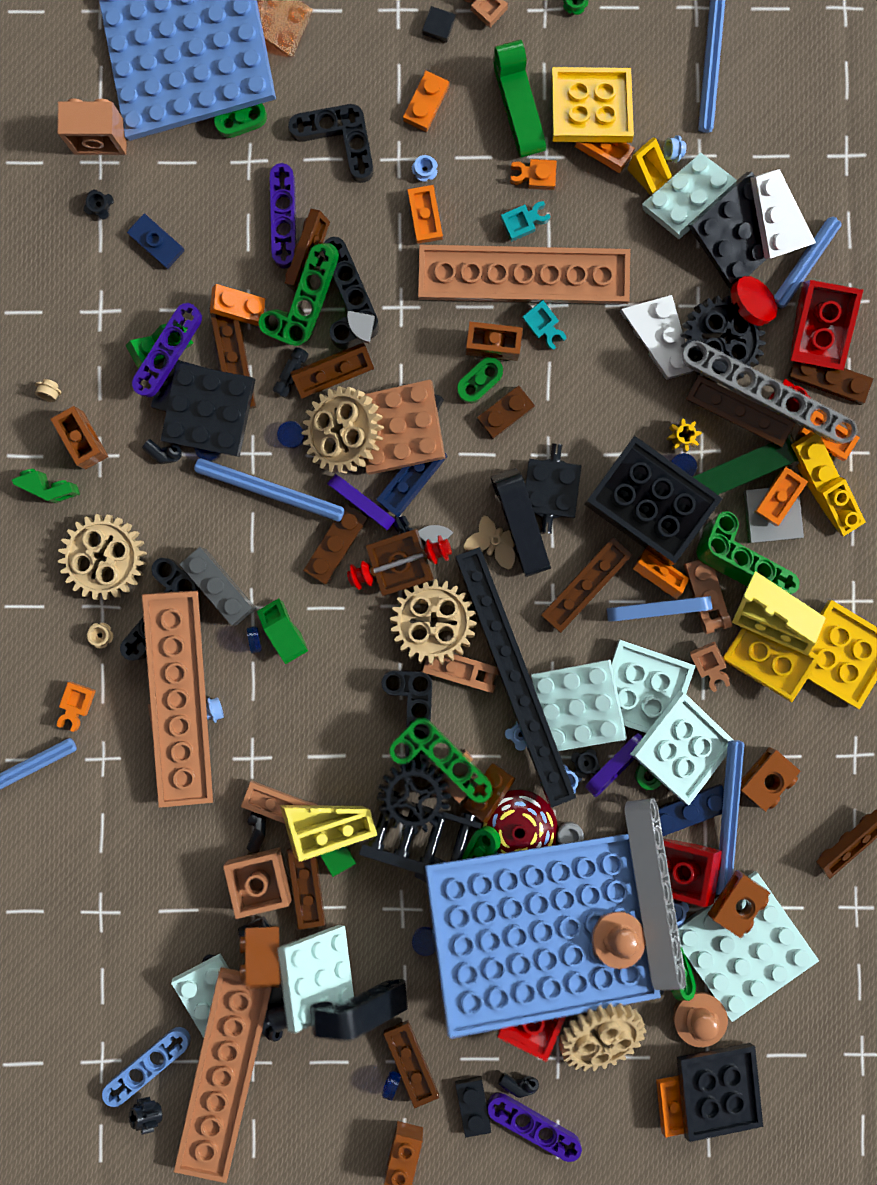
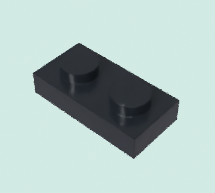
M482 1076L456 1080V1090L465 1138L492 1133Z

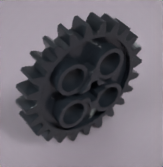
M716 296L712 300L708 298L702 302L703 305L701 303L694 307L695 311L687 315L689 320L683 323L682 326L688 331L680 334L682 338L687 339V342L682 344L681 348H685L693 341H699L733 359L735 358L731 350H735L738 357L735 360L749 367H755L759 364L756 358L763 356L764 353L758 348L766 345V342L759 340V337L764 335L765 331L758 330V326L749 323L741 317L738 312L740 309L738 304L731 303L730 296H726L722 300L720 296ZM708 320L714 323L715 330L709 326ZM733 324L739 327V333L735 331ZM694 348L687 353L688 358L692 357L693 362H698L702 359V352L699 349ZM715 361L712 363L714 373L720 375L726 372L727 369L724 362ZM745 373L738 374L736 380L743 378Z

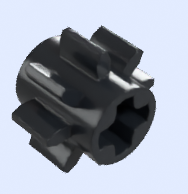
M150 1096L137 1099V1104H134L133 1108L129 1110L130 1126L132 1129H136V1131L140 1130L141 1135L154 1132V1127H158V1123L162 1121L161 1105L155 1102V1100L151 1101Z

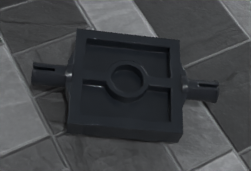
M554 443L551 444L550 459L528 460L525 484L534 513L543 517L541 533H546L547 526V534H552L553 519L558 517L575 518L582 465L568 464L562 461L561 452L563 445Z

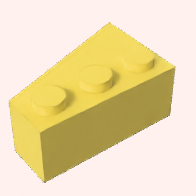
M755 571L732 623L808 656L817 641L825 617Z
M280 805L293 854L299 862L377 836L371 811L364 806Z

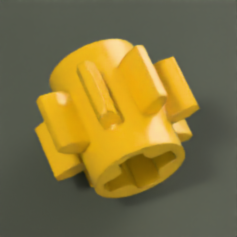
M681 419L679 427L674 424L669 427L673 434L666 439L672 440L674 444L673 450L680 447L686 453L689 451V444L692 447L699 445L695 439L702 432L696 431L694 428L695 421L691 424H686L685 419ZM682 431L684 434L689 435L687 440L684 437H679Z

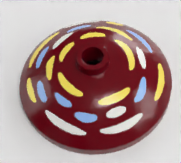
M522 789L509 790L489 821L485 823L479 820V823H482L480 828L490 826L499 833L501 845L496 854L556 844L558 833L556 816L552 808L549 807V804L541 796L531 791ZM518 828L524 830V835L521 837L514 835L515 830Z

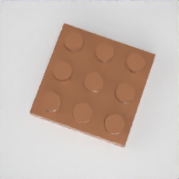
M431 380L365 394L373 399L371 404L379 407L375 413L382 415L383 418L377 421V424L384 426V429L377 431V435L383 438V440L375 441L379 451L373 449L370 451L373 460L364 458L367 474L371 475L446 459Z

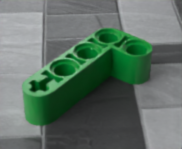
M521 39L495 46L493 66L519 158H524L545 152L546 141L526 74L527 59Z
M322 243L312 247L290 312L287 313L279 309H273L264 312L260 316L258 324L264 334L293 346L301 345L311 338L339 258L338 250L334 245ZM326 250L325 255L329 257V260L322 262L323 257L319 253ZM320 265H321L320 269H315V268H314V267H316V266H320ZM313 274L320 278L321 284L319 289L313 288L310 284V278ZM303 300H307L311 304L312 311L310 314L303 312L301 308ZM270 315L277 318L279 323L277 329L269 325ZM295 325L302 329V339L294 336L293 328Z
M728 511L722 512L706 524L696 550L697 557L701 562L747 587L755 571H758L760 575L789 594H793L799 589V579L793 572L734 541L739 522L733 513Z
M427 718L415 719L391 744L390 756L395 762L400 764L407 763L422 750L473 801L481 803L490 798L492 786L489 779ZM421 723L429 728V734L423 738L416 736L414 733L415 726ZM399 743L407 744L410 748L409 755L405 757L398 756L395 752L396 745ZM438 743H444L448 746L449 751L447 755L439 757L433 752L434 746ZM462 762L467 765L468 771L462 776L454 774L452 768L456 763ZM473 773L476 774L473 776V780L478 785L485 784V792L483 794L480 791L475 794L474 785L468 781Z

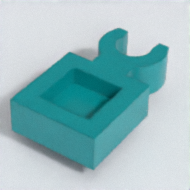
M544 201L537 202L530 211L527 210L526 205H522L501 215V221L511 242L535 232V223L543 225L549 222L550 214L540 216L537 213L538 210L545 207Z
M544 300L540 301L521 317L536 338L544 334L546 337L545 343L551 350L556 348L552 343L554 335L559 336L562 341L567 339L563 331L555 329L554 325L559 320Z

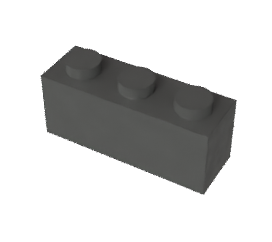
M199 547L180 563V566L231 625H238L257 609L207 549Z

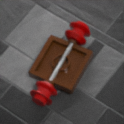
M414 529L366 545L372 566L365 561H361V567L359 568L351 564L347 577L350 585L360 590L362 583L366 582L368 586H372L374 576H376L381 594L385 596L434 580L427 559L435 565L438 563V558L441 557L448 561V555L452 554L451 546L448 539L443 540L441 535H439L435 543L427 539L424 549L418 530Z

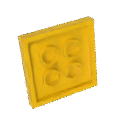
M552 67L553 142L632 143L634 130L631 68Z
M828 600L820 613L825 617V621L811 650L820 656L821 659L807 680L852 707L860 709L877 681V627L835 601Z

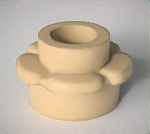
M43 379L42 382H36L35 384L37 387L35 395L45 401L55 402L57 396L61 395V391L58 389L59 385L52 380Z
M106 623L91 625L87 633L88 642L100 649L107 647V644L111 643L114 637L111 627ZM99 633L103 634L102 638L98 637Z

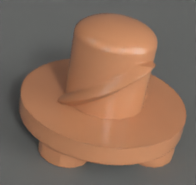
M611 912L599 918L592 932V947L594 955L602 963L616 969L628 968L634 965L644 952L646 944L644 930L635 917L624 912Z
M695 992L692 1000L676 1003L673 1021L678 1035L687 1044L694 1047H708L717 1043L725 1034L728 1016L722 1003L711 993Z

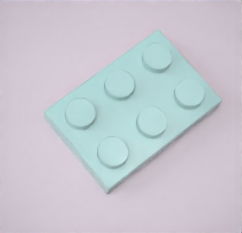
M700 153L642 203L643 210L675 237L680 239L690 230L688 224L737 180L703 153Z
M221 954L172 978L171 982L203 1038L206 1032L219 970L221 967L228 968Z

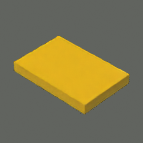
M742 627L723 656V659L727 664L792 703L821 657L812 651L807 656Z

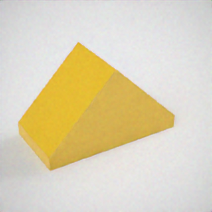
M654 137L633 154L627 168L651 196L672 178L657 139Z

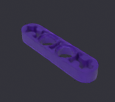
M279 163L273 166L270 171L271 253L277 266L289 268L296 246L295 177L289 165ZM281 172H285L287 176L284 179L285 189H281L279 178H277L280 177ZM280 197H287L290 200V205L286 209H279L276 207V201ZM280 223H288L291 226V230L287 235H279L276 229ZM281 242L286 243L287 252L291 254L286 257L285 261H282L281 257L278 256V254H282Z
M184 303L176 309L132 380V387L137 394L143 397L156 395L200 326L202 315L193 304ZM185 312L191 313L194 319L186 321L183 315ZM177 323L187 329L186 333L179 327H176ZM174 332L179 333L181 336L180 343L176 346H170L168 344L169 335ZM158 355H164L167 359L166 365L161 369L154 367V359ZM148 369H150L156 374H159V376L156 378L152 374L148 373ZM149 380V384H151L150 389H143L141 381Z
M495 1093L488 1099V1114L494 1121L564 1161L573 1162L580 1157L582 1152L581 1143L574 1133L504 1093ZM503 1102L506 1111L500 1109L496 1112L494 1104L499 1105ZM508 1112L511 1113L510 1119H508ZM520 1114H525L529 1116L530 1122L524 1127L518 1126L515 1122L516 1117ZM548 1127L553 1130V1136L548 1140L541 1139L538 1134L542 1128ZM559 1135L562 1143L569 1145L573 1142L574 1150L569 1149L566 1152L564 1145L558 1142Z

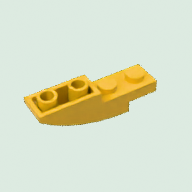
M810 432L791 444L800 462L797 467L801 475L808 481L807 485L840 535L845 536L866 523L846 479L839 476L821 436Z

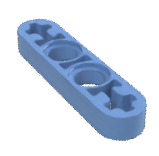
M711 596L612 607L606 608L608 622L706 611L712 610L713 607Z
M175 1027L136 1058L105 1086L102 1092L104 1103L110 1107L120 1106L183 1054L190 1044L189 1032L185 1028ZM174 1037L176 1039L181 1037L183 1039L181 1045L176 1044L169 1052L167 1047L172 1043ZM160 1052L164 1057V1062L159 1065L152 1063L150 1054ZM130 1070H140L143 1074V1080L140 1082L133 1081L129 1075ZM124 1082L126 1087L123 1088L119 1096L115 1095L113 1097L111 1095L112 1090L118 1089Z

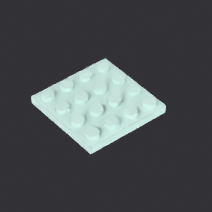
M756 871L748 875V877L770 892L768 896L769 902L762 911L757 913L753 919L754 925L747 934L744 933L742 938H739L715 922L707 914L713 904L701 908L684 920V924L678 928L680 945L683 948L684 954L713 996L722 1003L727 1016L732 1022L819 962L814 952ZM746 899L737 902L736 910H742L746 906Z

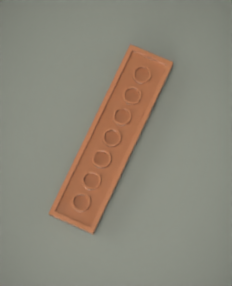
M419 245L418 300L540 302L544 300L547 303L628 304L630 300V249Z
M198 590L142 594L159 808L213 803Z
M223 967L219 970L174 1169L175 1173L227 1183L272 989H246V982H240V971Z

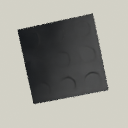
M752 171L746 172L688 224V227L729 288H732L733 284L740 278L749 276L767 260L764 257L750 179L755 176Z
M176 362L160 441L240 457L256 379Z
M746 1043L677 1057L684 1136L688 1142L763 1127L756 1049L753 1044Z

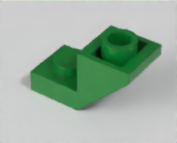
M177 323L176 327H179L186 333L187 330ZM167 324L160 325L151 336L130 340L125 345L138 369ZM177 332L171 333L168 337V344L170 346H176L181 341V336ZM190 340L186 348L190 347L193 344L192 340ZM158 355L154 359V365L163 362L165 356Z
M35 469L24 470L19 473L20 477L12 479L14 485L53 503L80 495L78 486L67 482V480L52 483V488H50L46 474L35 471Z
M280 598L257 611L265 633L285 664L308 652L301 632L291 622L286 607Z

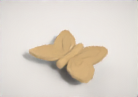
M483 516L479 523V532L472 534L466 540L464 549L470 551L480 547L483 552L488 548L486 553L489 556L493 554L495 549V559L498 563L508 570L511 569L515 562V552L512 548L514 544L510 531L503 532L502 528L496 530L494 522L488 516Z

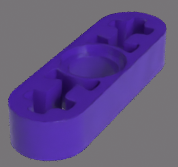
M334 474L327 483L332 489L387 531L394 523L395 519L337 474Z
M640 733L632 737L587 783L585 788L594 797L600 795L635 760L631 752L643 738Z

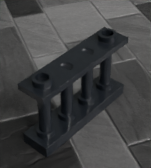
M392 790V800L397 799L401 793ZM422 805L424 813L428 814L433 809ZM410 808L407 817L417 818L413 810ZM386 810L380 813L376 826L377 836H374L372 841H369L368 846L362 844L359 855L425 875L424 866L436 863L434 857L445 820L461 824L450 862L462 860L471 827L480 829L482 823L476 822V816L463 812L460 817L443 812L445 814L443 820L435 816L438 826H432L424 856L420 857L418 862L409 859L410 853H408L413 837V826H408L407 832L402 833L398 849H395L394 853L383 851L385 845H382L389 824V821L384 820V816L389 813Z

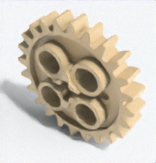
M338 386L337 392L328 389V396L319 395L320 403L312 402L315 408L314 411H306L310 416V420L303 421V424L308 426V430L302 431L303 435L308 436L303 445L311 447L307 451V455L314 456L312 462L320 464L321 469H329V472L338 473L339 471V473L347 474L348 470L356 472L357 465L361 467L366 466L364 458L373 460V456L370 453L372 449L379 451L375 441L383 440L381 436L377 435V431L384 429V426L378 425L377 421L383 417L375 413L379 407L371 404L373 399L366 396L364 392L351 387L345 389ZM351 409H353L352 415H351V417L349 418V417H348L349 411H350ZM330 418L329 425L326 427V422ZM359 433V440L355 443V437ZM336 442V449L333 452L332 448L334 443Z
M96 514L93 522L90 517H85V525L75 522L77 531L67 530L71 536L70 540H61L67 547L58 549V552L65 554V558L58 560V563L66 564V567L60 572L61 574L70 575L65 582L70 584L75 582L74 591H80L83 588V597H88L92 593L93 600H99L102 593L104 600H110L112 593L115 598H119L120 589L125 593H129L130 590L127 584H138L134 579L135 575L143 576L138 567L146 566L147 564L140 561V557L147 554V552L139 551V547L144 544V541H136L135 539L140 533L137 531L129 532L132 525L126 523L122 526L123 519L117 517L113 522V517L107 514L103 521L102 516ZM99 533L101 542L98 546L94 547L91 543L92 536ZM113 536V540L109 543V537ZM119 544H123L125 553L122 557L118 558L115 554V549ZM100 553L107 557L105 562L99 558ZM87 557L90 561V566L86 571H83L80 563L83 558ZM108 568H112L114 571V578L110 582H107L104 577V573ZM96 572V578L93 579L92 575Z
M437 579L434 580L433 586H429L427 582L423 583V588H419L418 585L413 586V593L405 589L406 599L397 598V602L401 607L392 608V611L398 616L390 618L391 623L397 625L391 628L392 634H399L394 639L395 643L403 642L400 648L401 652L409 649V659L418 655L419 664H422L425 658H429L430 666L433 665L434 659H438L440 664L443 665L444 657L446 656L453 662L454 652L462 656L463 650L461 646L470 647V642L466 637L474 638L475 633L469 630V628H475L477 622L469 620L476 616V612L468 611L472 607V601L463 602L466 598V593L457 595L458 586H454L449 590L448 581H445L442 587H439ZM418 604H425L428 610L424 614H418L414 611V608ZM445 605H450L455 611L451 615H444L440 609ZM431 618L437 619L438 623H436L435 627H430L429 622H431ZM415 619L422 622L410 623V620ZM455 621L457 625L454 626L447 623ZM417 629H422L427 635L422 640H416L412 637L413 632ZM442 631H450L453 634V638L447 642L440 640L439 634Z
M609 1003L606 1009L599 1005L597 1011L593 1012L591 1009H588V1015L579 1014L578 1021H570L571 1027L563 1029L564 1034L559 1036L561 1042L558 1044L563 1059L567 1061L568 1066L573 1065L575 1070L582 1067L583 1071L592 1067L593 1071H596L599 1066H602L603 1069H606L609 1063L615 1066L618 1059L625 1061L626 1054H634L633 1048L641 1046L639 1041L645 1039L643 1034L646 1033V1029L641 1015L638 1014L636 1009L632 1010L630 1005L623 1008L622 1003L613 1008L612 1003Z

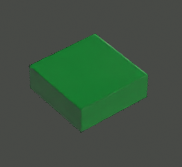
M348 846L320 854L332 877L356 864V860Z

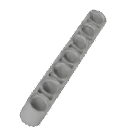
M693 341L685 347L682 354L684 364L707 378L833 443H846L856 436L857 426L850 418L702 342ZM699 349L702 352V359L698 362L691 361L687 354L689 350ZM715 361L724 362L727 369L726 372L720 375L714 373L712 363ZM745 373L750 377L751 382L748 387H741L737 384L736 377L738 374ZM763 386H771L774 389L775 395L772 400H766L762 397L761 389ZM793 398L798 401L799 409L796 413L789 412L786 409L787 399ZM813 411H819L823 415V423L819 426L814 425L810 420ZM840 423L844 424L848 429V434L843 439L839 438L835 433V428Z
M653 798L627 801L625 804V817L652 985L655 990L684 989L686 976L658 806Z

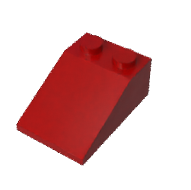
M814 280L804 281L796 309L790 361L844 371L864 290Z
M663 838L673 899L701 907L714 904L722 850Z
M566 1016L500 1028L496 1037L547 1062Z

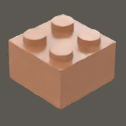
M69 99L67 102H58V135L74 155H126L124 119L113 102L106 99H96L94 102Z
M280 847L229 859L224 864V872L236 919L290 905L293 898Z

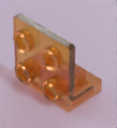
M257 0L265 41L287 56H294L313 12L312 8L300 0Z

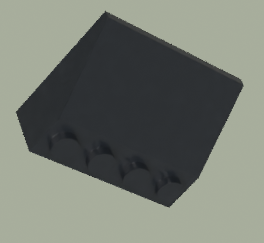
M634 435L584 505L671 566L676 564L723 498Z

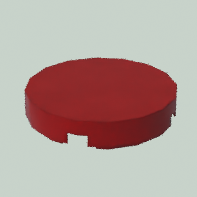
M744 276L733 284L731 300L733 304H738L740 308L738 312L746 321L756 326H763L776 318L778 309L775 298L768 287L760 280L751 276Z

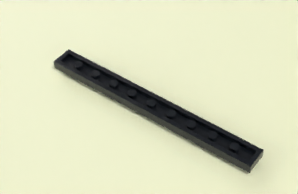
M479 547L456 555L457 566L472 601L473 608L549 807L553 808L576 798V795L482 550Z

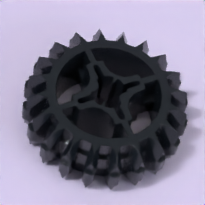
M414 759L410 761V768L408 769L405 763L400 764V772L393 766L390 768V771L394 777L392 778L386 774L383 776V780L388 785L379 784L378 789L386 792V794L377 796V801H386L385 804L379 806V811H389L384 816L385 821H389L392 817L395 818L392 828L395 829L399 823H402V833L407 832L408 826H413L412 833L417 834L418 826L420 825L424 833L428 832L427 822H430L433 827H437L438 823L434 817L436 816L443 820L445 814L440 811V808L444 810L449 809L450 805L442 801L451 798L450 793L442 792V790L449 787L448 782L439 784L444 774L441 772L434 777L432 775L436 770L434 765L428 771L424 770L426 761L421 762L420 768H415L416 762ZM411 775L421 776L427 779L433 786L419 787L414 783ZM403 778L406 791L401 796H398L397 799L392 800V789ZM410 786L412 791L419 792L421 795L418 797V808L416 803L406 799L410 795ZM437 794L435 806L425 815L422 802L429 798L430 795ZM410 807L417 818L404 816L396 808Z

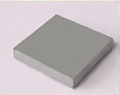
M769 488L744 491L749 543L804 538L800 495L780 525L774 526L754 512Z

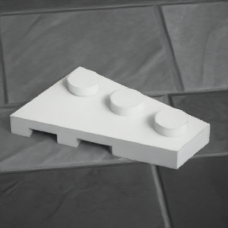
M773 170L751 177L765 259H771L815 244L816 242L781 171Z
M672 295L620 310L622 316L628 320L634 329L633 332L637 338L641 339L649 351L648 354L666 380L694 371L688 368L682 361V354L685 348H681V345L685 343V339L680 336L683 332Z

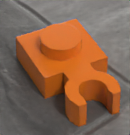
M530 159L529 166H525L518 161L512 162L511 170H518L521 175L511 176L510 183L519 185L524 181H529L528 189L554 190L557 160Z
M68 682L59 708L65 709L66 712L59 717L57 727H64L65 721L69 719L72 722L70 731H77L80 727L78 716H86L88 714L96 690L74 682Z

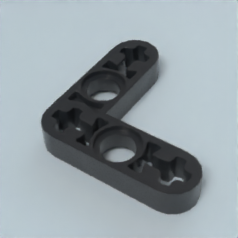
M346 104L295 114L290 118L288 127L291 136L299 142L343 134L352 178L359 183L368 182L372 178L374 169L364 114L358 105ZM354 113L356 117L355 123H350L348 119L349 114ZM337 115L341 117L342 126H339ZM324 117H330L334 120V124L331 128L324 129L319 125L320 120ZM311 120H314L316 127L315 131H313ZM298 123H303L304 132L299 133L298 129H296L298 128ZM353 138H361L364 141V146L358 150L352 149L350 141ZM357 157H362L363 165L366 168L364 174H360L359 170H357L359 167Z

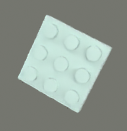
M618 640L611 665L624 726L647 733L679 691L687 693L695 665Z
M610 659L531 675L534 689L558 751L627 739Z
M679 691L634 748L631 755L683 803L690 805L727 756L728 742L733 739L684 692Z
M336 925L278 948L288 1031L296 1033L312 1025L310 1011L312 1004L323 1001L343 1003L354 997L345 926Z

